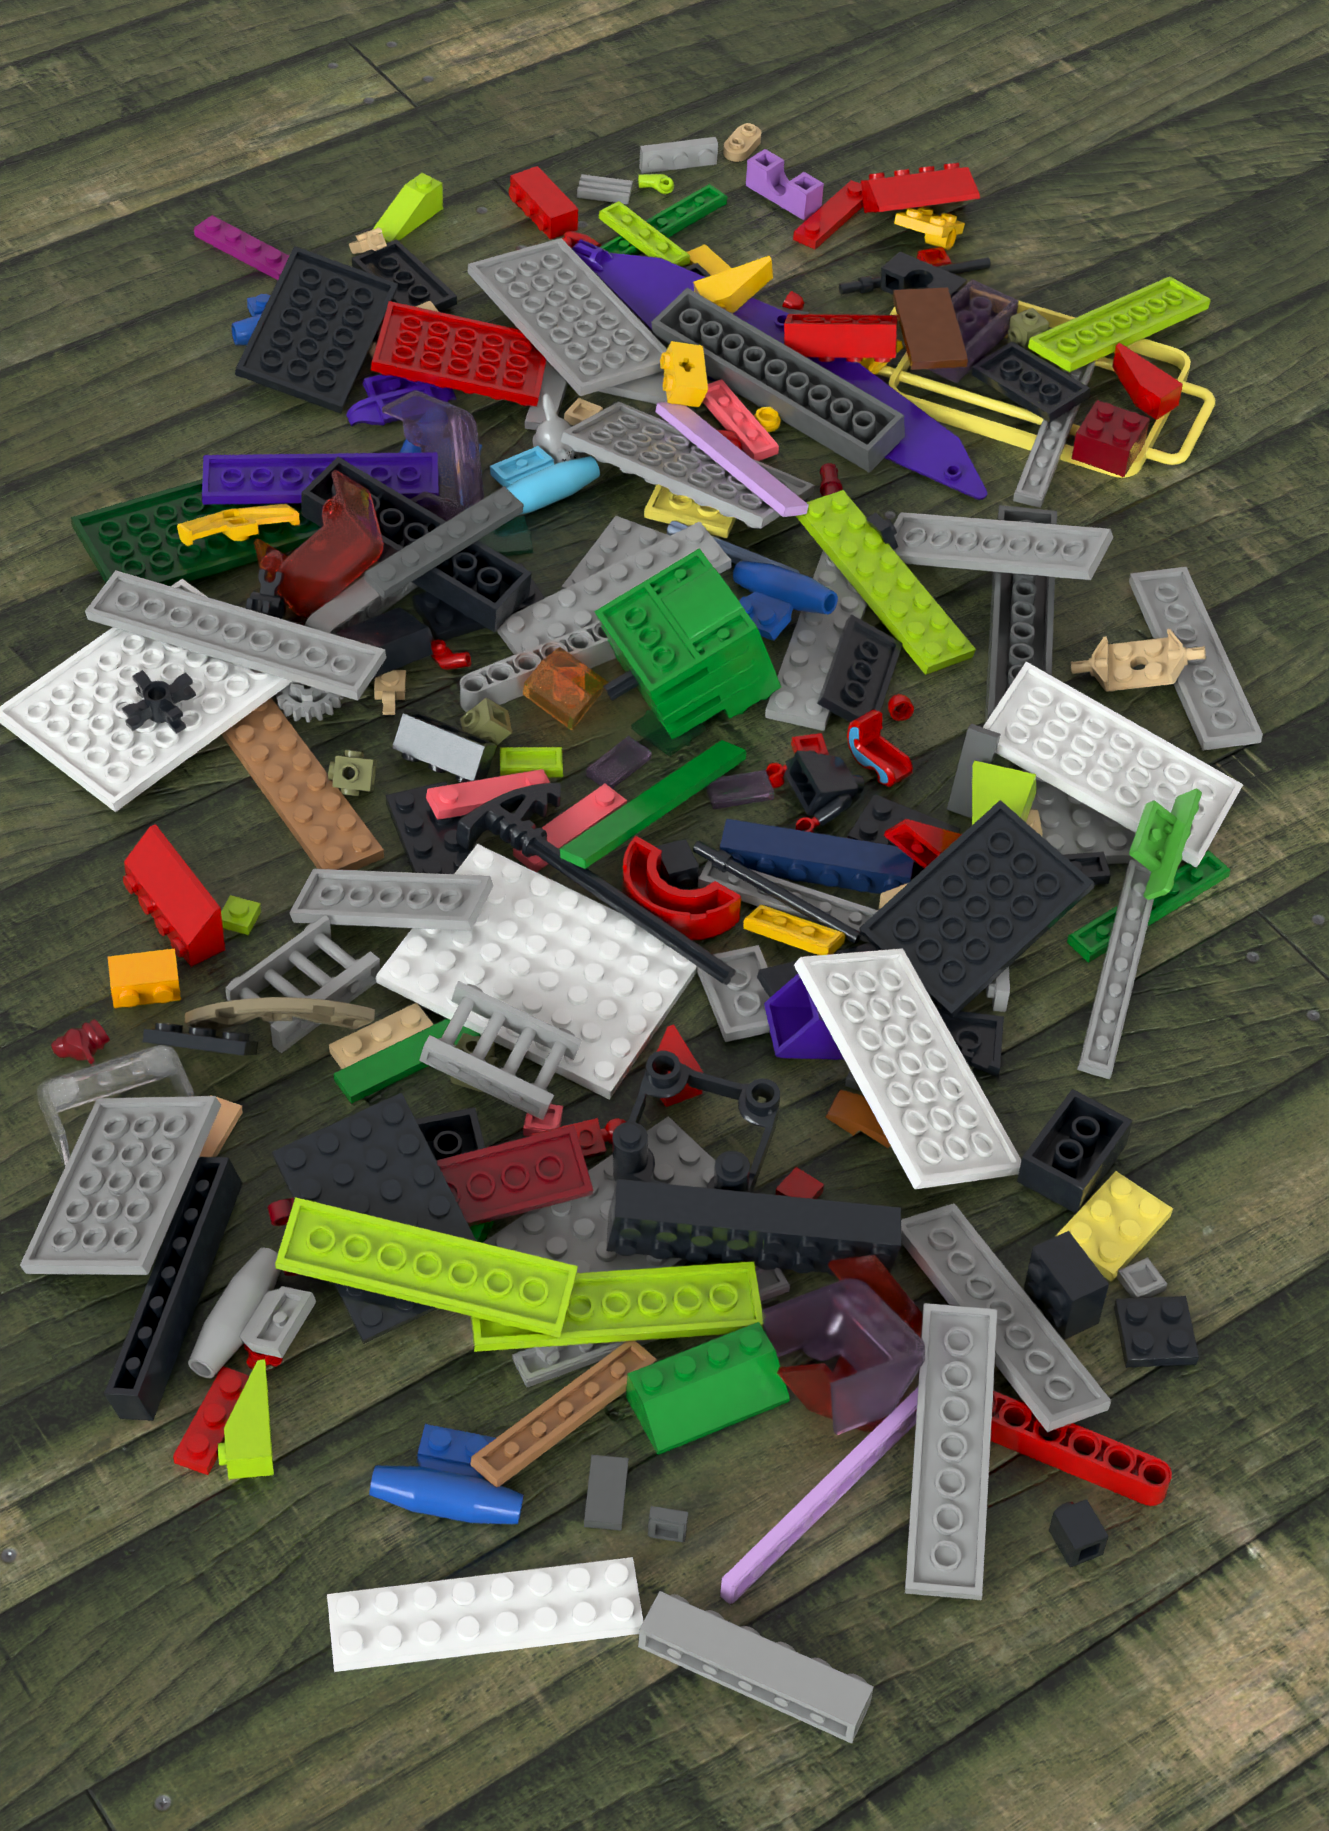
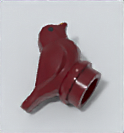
M93 1019L89 1023H83L81 1028L69 1029L64 1036L55 1039L51 1044V1048L59 1058L71 1057L80 1061L87 1060L92 1065L95 1063L94 1055L96 1051L104 1049V1045L110 1039L98 1021Z

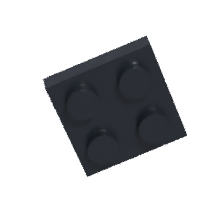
M1186 1296L1115 1300L1114 1311L1126 1368L1197 1365L1199 1354Z

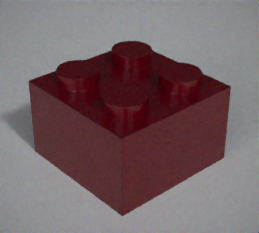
M1097 400L1076 432L1071 459L1125 477L1145 445L1150 418Z

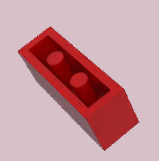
M538 166L510 175L509 196L514 203L516 202L524 214L530 217L538 229L543 231L550 240L563 236L567 231L578 230V208Z

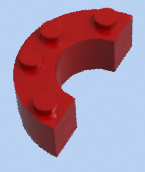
M637 836L633 838L624 855L622 893L691 940H702L723 934L739 922L741 895L716 881L696 890H682L668 885L660 878L662 850Z

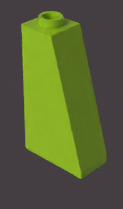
M974 760L972 765V825L1000 800L1026 822L1036 795V774Z

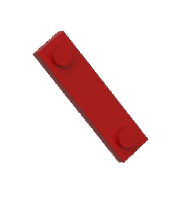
M852 180L848 182L794 231L793 240L816 250L863 207L861 184Z

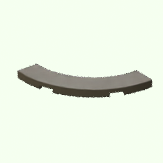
M250 998L210 1004L185 1013V1024L195 1028H210L217 1031L244 1024L257 1017H262L263 1022L293 1021L294 1016L314 1023L335 1025L354 1030L374 1021L375 1009L350 1003L311 998Z

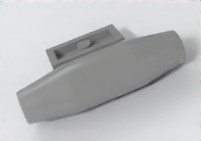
M260 1248L229 1282L205 1320L188 1361L189 1367L196 1374L205 1378H213L242 1346L243 1342L252 1352L283 1358L314 1307L316 1300L313 1293L284 1286L274 1290L281 1272L280 1269L275 1268L277 1252L269 1248Z

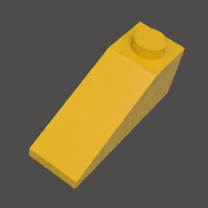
M770 256L694 281V292L733 314L773 279L772 259Z

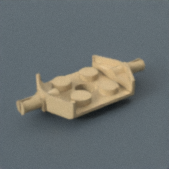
M1167 629V638L1108 644L1106 636L1103 637L1093 652L1092 658L1084 661H1071L1072 674L1090 672L1091 676L1097 679L1106 692L1169 685L1176 682L1184 666L1188 665V660L1206 659L1205 646L1195 648L1183 647V644L1171 629ZM1140 664L1146 665L1145 668L1141 670L1133 669L1135 666Z

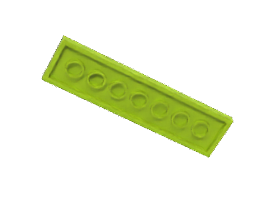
M1169 276L1031 337L1028 348L1036 352L1041 358L1048 359L1058 365L1060 369L1072 372L1115 352L1118 343L1126 347L1209 309L1211 299Z
M844 490L806 502L809 505L807 514L796 516L896 640L903 643L902 647L925 675L973 658L976 651L975 647L891 546L882 541L880 534L868 524L866 516Z
M296 1197L275 1262L276 1269L559 1338L561 1337L578 1269L576 1265Z
M754 1261L577 1273L560 1338L471 1316L474 1352L729 1334L756 1322H759L764 1329V1318Z

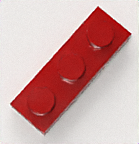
M224 1366L220 1369L173 1455L175 1464L209 1475L218 1458V1443L225 1442L224 1427L248 1381L249 1375Z

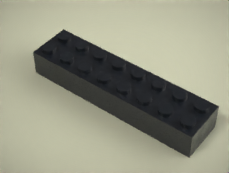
M337 457L302 491L303 517L379 563L447 522L340 457ZM476 541L413 580L412 583L495 633L530 595L532 572L482 542Z
M617 1179L608 1213L606 1251L616 1252L622 1256L640 1254L650 1255L656 1259L681 1258L693 1263L705 1261L721 1263L754 1261L755 1266L764 1270L782 1268L792 1269L797 1273H828L834 1277L852 1275L862 1276L867 1280L888 1279L901 1247V1208Z

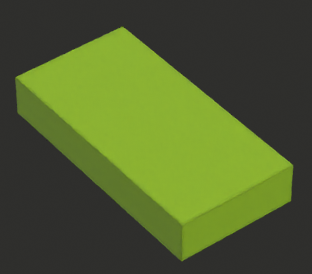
M500 747V776L543 769L548 778L563 777L562 747Z

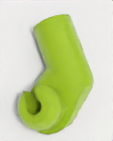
M665 174L638 175L639 188H653L661 194H669L674 189L673 180Z

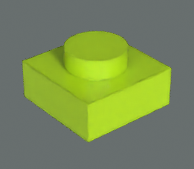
M230 895L221 911L223 928L249 935L261 913V904Z

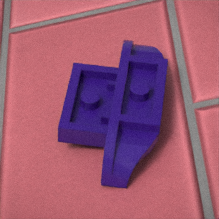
M381 374L364 379L363 386L368 398L354 404L348 410L346 416L351 426H355L357 423L385 425L386 423L421 415L430 404H438L444 407L449 400H456V395L452 388H440L434 384L420 381L413 382L406 378Z

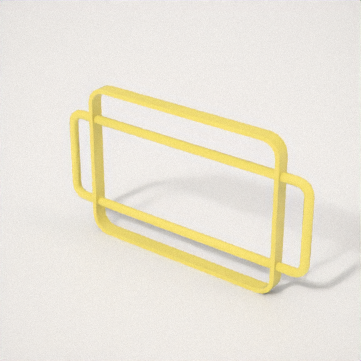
M967 285L966 302L1012 316L1034 308L1049 322V327L1051 328L1075 318ZM895 307L890 315H897ZM955 312L958 324L1006 339L1008 337V327ZM1145 338L1126 347L1137 354L1177 366L1181 370L1178 379H1176L1183 384L1181 392L1203 399L1204 404L1178 453L1170 454L1152 448L1170 412L1156 420L1145 441V445L1125 477L1137 474L1146 459L1168 465H1178L1185 462L1189 458L1215 406V397L1212 392L1204 387L1186 382L1191 363L1186 353L1177 348ZM907 351L896 368L885 365L877 373V375L890 378V387L934 420L1030 451L1037 437L1035 434L904 394L897 389V386L900 382L1038 425H1041L1043 421L1041 417L1028 409L906 372L910 366ZM1102 357L1096 360L1095 366L1114 371L1112 368L1113 359ZM1073 424L1069 434L1076 436L1080 426ZM1065 444L1059 460L1110 476L1124 478L1071 459L1073 446Z

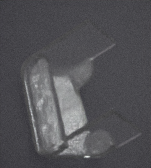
M166 1045L147 1046L47 1078L40 1083L37 1088L39 1105L64 1167L67 1165L70 1153L66 1133L58 1112L169 1076L178 1097L194 1096L193 1088L178 1054L173 1048Z

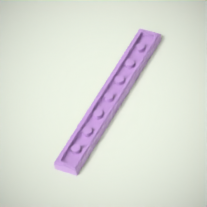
M667 402L657 403L655 412L782 517L807 514L809 505L689 407Z
M918 1387L722 1577L721 1598L727 1603L733 1604L916 1424Z

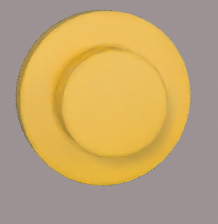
M761 407L754 414V417L767 432L775 431L780 427L781 419L778 416V412L773 408Z

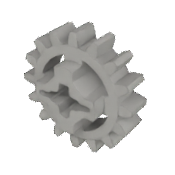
M294 681L290 682L289 685L276 694L278 707L280 710L283 709L286 717L293 714L294 721L305 717L306 722H310L312 717H316L321 721L323 720L322 714L324 713L332 716L334 714L333 708H340V700L344 699V696Z

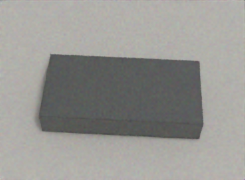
M591 1455L584 1527L622 1530L629 1458Z

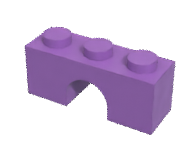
M766 149L747 160L746 186L802 220H806L822 207L824 183L805 172L789 181L784 172V160Z

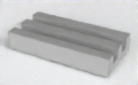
M581 174L579 187L577 188V198L613 203L620 201L623 204H629L633 181Z

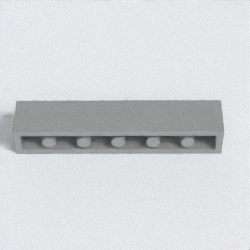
M659 1591L639 1629V1648L851 1744L871 1704L874 1686L869 1685L862 1677L856 1674L840 1672L820 1658L804 1656L784 1642L775 1643L766 1639L751 1627H739L726 1621L715 1611H704L692 1606L679 1595H668Z

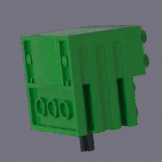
M700 548L594 611L597 619L602 624L601 627L605 635L608 637L611 648L615 652L617 661L626 672L603 686L609 698L613 701L636 687L672 740L722 710L729 719L737 714H743L748 707L760 700L768 699L773 692L781 688L758 627Z

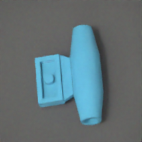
M539 446L490 466L491 476L524 504L523 513L521 514L536 511L569 497L600 476L599 466L592 456L554 464V459Z

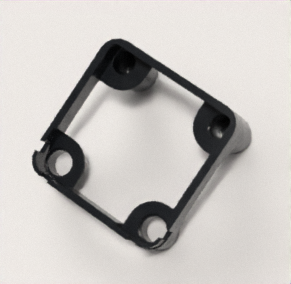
M658 1051L650 1055L628 1122L617 1126L613 1132V1176L615 1182L617 1179L668 1184L651 1178L655 1167V1158L648 1148L647 1131L639 1122L646 1106L647 1095L669 1098L680 1093L687 1083L692 1088L739 1100L738 1109L741 1116L749 1123L765 1128L751 1169L749 1160L744 1154L738 1151L723 1152L715 1161L714 1176L707 1185V1188L753 1193L776 1129L780 1105L778 1085L764 1078L756 1079L751 1083L741 1084L697 1072L682 1064L679 1058L669 1051ZM759 1097L766 1098V1103H759L757 1101Z

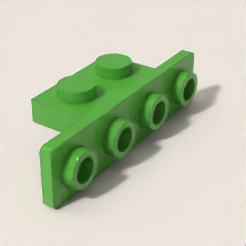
M1197 788L1177 796L1171 813L1155 800L1145 804L1129 855L1151 871L1143 895L1147 900L1168 894L1174 886V877L1178 865L1182 861V853L1186 841L1191 834V825L1194 816L1199 810L1198 804L1202 792Z

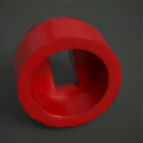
M790 291L782 307L802 311L804 300L799 294Z
M897 694L890 698L888 711L894 720L904 721L912 716L914 706L906 695Z

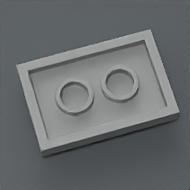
M759 945L713 954L736 970L728 985L722 984L697 966L698 975L725 1042L770 1032L764 1002L770 997L757 979L759 969L768 968Z

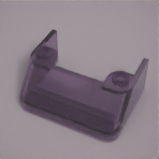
M417 390L382 407L383 413L403 420L405 438L413 445L421 447L422 453L438 452L439 496L425 491L410 500L443 520L449 521L484 499L477 425L473 416L468 411Z
M844 1279L762 1310L763 1329L774 1346L777 1357L798 1349H802L809 1357L820 1361L828 1360L841 1354L858 1372L830 1383L833 1431L836 1435L891 1414L926 1358L924 1341L864 1281L859 1279Z

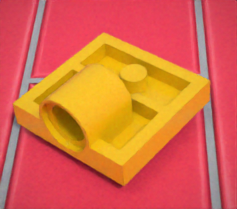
M925 206L918 207V209L907 208L905 212L896 213L894 221L896 225L925 233V243L943 247L946 250L952 248L956 236L963 233L965 223L957 221L955 215L947 213L937 215L933 213L932 208Z

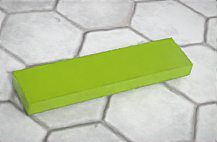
M620 201L599 211V219L648 257L662 258L681 267L690 263V255Z

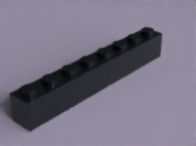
M199 1157L175 1211L104 1392V1395L120 1419L153 1421L243 1184L229 1158Z

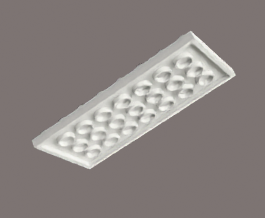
M1028 662L1024 664L983 726L985 729L1001 734L996 751L998 755L1026 771L1036 774L1043 781L1135 833L1146 803L1155 800L1171 813L1177 796L1196 788L1202 792L1198 804L1199 810L1194 816L1190 829L1191 834L1186 841L1182 853V860L1196 868L1243 786L1240 782Z
M903 948L805 956L798 959L794 966L914 1189L1019 1174L1021 1158Z

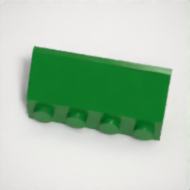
M759 1322L627 1374L626 1398L657 1455L790 1401L776 1350Z

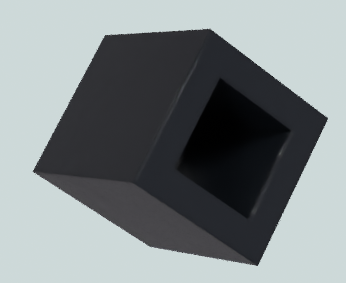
M686 839L655 846L662 850L661 879L668 885L682 890L698 887L699 865Z
M1087 1499L1075 1504L1073 1502L1064 1503L1053 1512L1049 1532L1070 1568L1104 1554L1109 1536Z

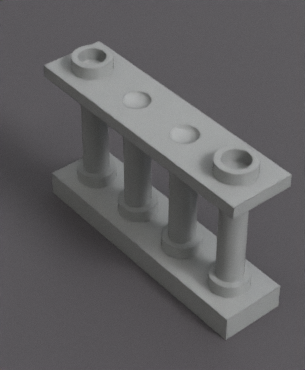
M325 915L315 923H310L304 931L242 976L234 978L225 987L227 1001L260 998L257 993L271 984L285 997L350 1003L376 983V976L380 971V959L370 951L361 959L355 960L331 940L330 918ZM321 948L346 970L331 978L307 959V957ZM296 966L321 988L312 995L305 996L283 978L282 975ZM294 1016L293 1021H270L272 1046L280 1053H283L321 1023H314Z
M458 981L451 1001L459 1006L442 1038L437 1039L429 1035L423 1046L419 1061L543 1120L554 1097L553 1094L547 1091V1087L563 1055L574 1060L582 1040L575 1037L567 1029H558L483 993L475 985H466ZM472 1011L489 1019V1022L474 1051L468 1054L455 1048L453 1044ZM504 1026L520 1034L504 1067L499 1069L487 1063L484 1059L499 1030ZM532 1041H535L550 1048L551 1051L535 1082L528 1083L518 1078L516 1072Z

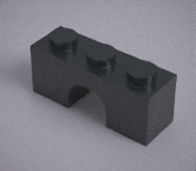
M899 252L881 268V290L893 295V290L948 287L955 312L966 303L967 279L905 253Z

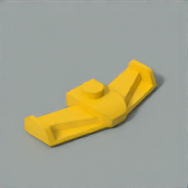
M288 504L223 510L215 514L180 523L177 525L181 542L191 546L193 545V540L220 532L233 541H244L251 535L259 534L258 525L289 522L295 526L300 524L299 513Z

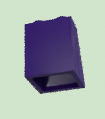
M799 974L764 1002L776 1057L845 1060Z

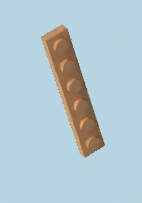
M626 1341L471 1457V1466L496 1488L500 1487L623 1394L627 1387L628 1373L657 1362V1359L636 1341Z

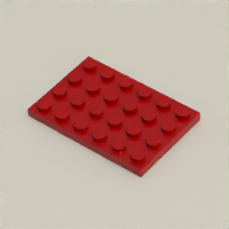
M389 301L370 371L378 372L385 376L392 375L406 378L413 382L420 381L434 384L440 388L457 389L468 394L475 393L489 396L495 400L502 399L516 402L523 406L537 407L547 360L519 329Z

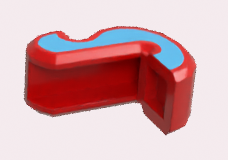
M873 709L849 723L847 732L848 746L859 765L868 770H875L878 774L877 781L884 786L891 787L912 774L913 765L908 755L882 737L880 731L882 730L883 713Z

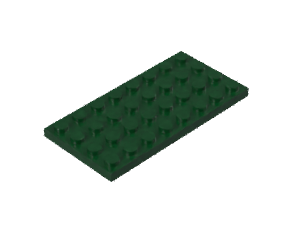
M203 479L71 517L74 531L105 583L116 570L172 586L181 579L190 582L314 544L317 540L322 541L324 538L328 540L336 537L303 517L302 503H285L298 511L299 525L294 526L289 522L258 525L259 534L251 535L244 541H233L220 532L193 540V545L187 546L181 542L177 525L180 523L215 514L223 510L277 505H203Z

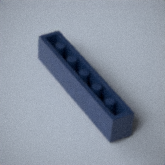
M726 819L720 843V850L729 853L734 857V861L751 870L778 878L881 894L909 883L914 865V860L897 846L733 819Z

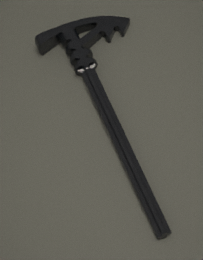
M560 783L536 784L509 791L484 803L459 820L456 841L469 851L486 830L496 836L500 835V839L506 843H511L514 849L517 851L522 850L524 856L530 858L537 855L722 984L728 985L731 978L735 975V969L587 868H581L560 858V849L547 841V832L542 828L535 829V824L529 820L534 813L541 817H546L548 803L555 807L560 806Z

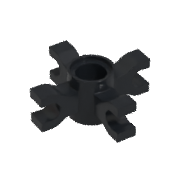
M259 569L258 578L261 590L260 592L253 591L250 598H247L246 609L282 619L285 616L287 604H285L284 596L277 595V591L283 583L285 573L276 572L275 580L270 583L267 580L268 570Z
M143 670L132 676L133 681L138 685L135 688L136 693L144 699L122 708L123 713L128 717L125 720L126 725L134 731L140 728L146 720L150 719L156 723L167 722L175 734L186 729V724L181 720L183 712L175 704L196 696L195 691L189 686L193 684L192 678L185 672L169 685L164 681L152 682Z

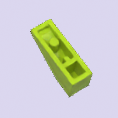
M424 173L416 176L404 185L373 229L381 228V233L386 243L396 239L400 241L443 209L442 182Z
M265 1359L257 1360L224 1427L225 1442L218 1443L219 1465H227L229 1480L274 1475Z

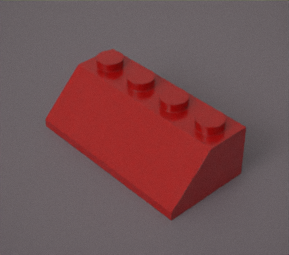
M959 162L943 164L944 170L935 171L934 166L920 167L919 173L910 174L909 169L894 171V176L885 177L884 172L869 174V180H861L864 213L980 199V194L969 167H960Z
M788 314L784 323V345L806 358L818 357V361L832 362L835 361V358H846L847 362H862L863 358H874V362L880 363L890 362L891 358H896L898 316Z
M156 824L150 826L124 861L126 875L123 876V882L130 894L135 893L137 895L143 912L146 915H152L159 933L162 936H168L172 949L175 948V954L179 958L183 956L189 966L192 967L225 951L221 908Z

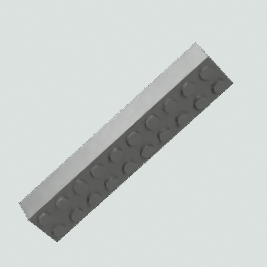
M686 288L651 322L653 335L667 349L671 341L703 346L707 376L716 381L722 379L732 391L759 407L773 408L778 412V416L782 421L869 473L905 437L904 415L689 288Z
M999 505L997 520L1057 525V511ZM993 572L985 723L1026 662L1052 676L1055 577Z

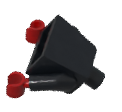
M797 751L793 758L785 761V765L771 763L766 769L767 779H769V785L772 788L781 787L785 782L784 775H786L807 815H814L812 819L802 817L797 820L796 830H805L815 833L814 828L818 825L823 827L851 806L855 794L862 793L865 785L861 775H851L843 759L836 756L819 754L815 751Z

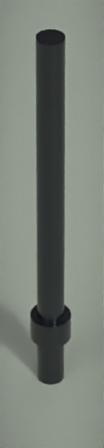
M987 257L936 267L953 274L990 268L991 262ZM871 276L858 278V281L839 284V292L841 295L860 292L861 294L873 292V289L881 288V277L871 278Z
M697 841L694 845L693 852L712 862V866L723 873L728 871L820 925L845 933V939L854 944L859 941L862 935L859 931L734 861V857L723 850L717 851L701 841Z

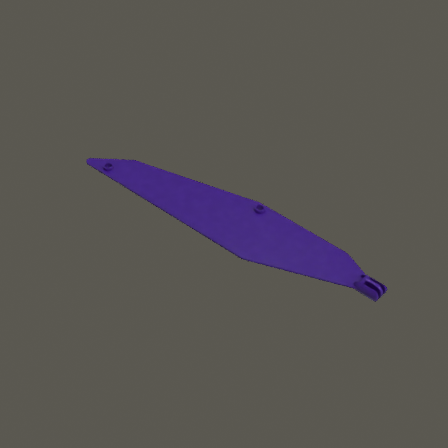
M582 239L572 248L608 288L651 330V322L686 288L694 291V281L706 278L662 258L610 253ZM752 297L733 313V315L784 344V323L789 313ZM807 357L904 415L905 437L885 456L886 459L977 500H983L987 497V490L961 440L860 363L847 362L846 358H835V361L821 362L818 361V357ZM707 376V379H710V380H712V381H714V382L716 381V380L712 379L711 377Z

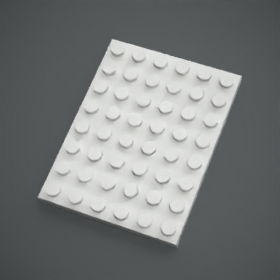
M183 579L171 586L207 597ZM112 627L1 705L0 723L116 812L292 681ZM143 670L152 682L164 681L169 685L185 672L192 678L193 684L189 686L195 691L196 696L175 704L183 712L181 720L186 724V729L175 734L167 722L156 723L150 719L146 720L140 728L134 731L126 725L125 720L128 717L123 713L122 708L144 699L136 693L135 688L138 685L133 681L132 676Z
M477 844L455 872L458 875L490 876L494 885L472 931L412 928L377 973L376 983L451 1020L459 1006L451 1000L458 981L466 985H475L483 993L558 1029H567L582 1041L574 1060L563 1055L555 1073L610 1100L696 974L697 966L621 913ZM471 1011L464 1027L482 1035L489 1019ZM502 1026L494 1042L513 1050L520 1034ZM532 1041L525 1058L543 1066L551 1049Z

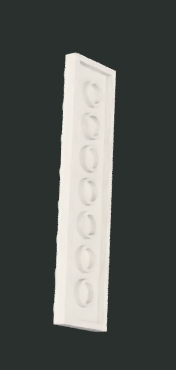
M633 1557L327 1594L334 1672L639 1634V1629L643 1623Z

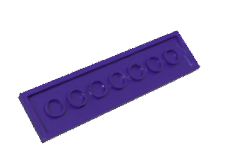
M438 452L204 455L203 505L302 503V491L337 457L342 458L413 502H439Z

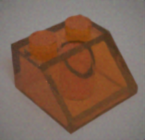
M559 647L544 658L524 682L523 695L570 730H573L605 690L603 686L609 682L566 650Z

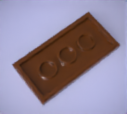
M948 287L893 290V301L911 370L967 367L968 357Z

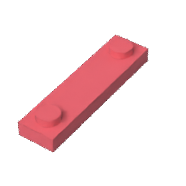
M722 379L709 383L708 391L702 402L726 430L735 432L742 443L743 451L750 458L757 461L777 455L779 445Z
M540 769L427 789L426 799L437 820L467 815L484 803L504 793L526 786L550 783L544 770Z
M606 783L542 827L547 832V841L560 849L627 804V800ZM513 848V856L534 872H538L548 865L546 861L537 855L527 858L522 854V850L517 851Z

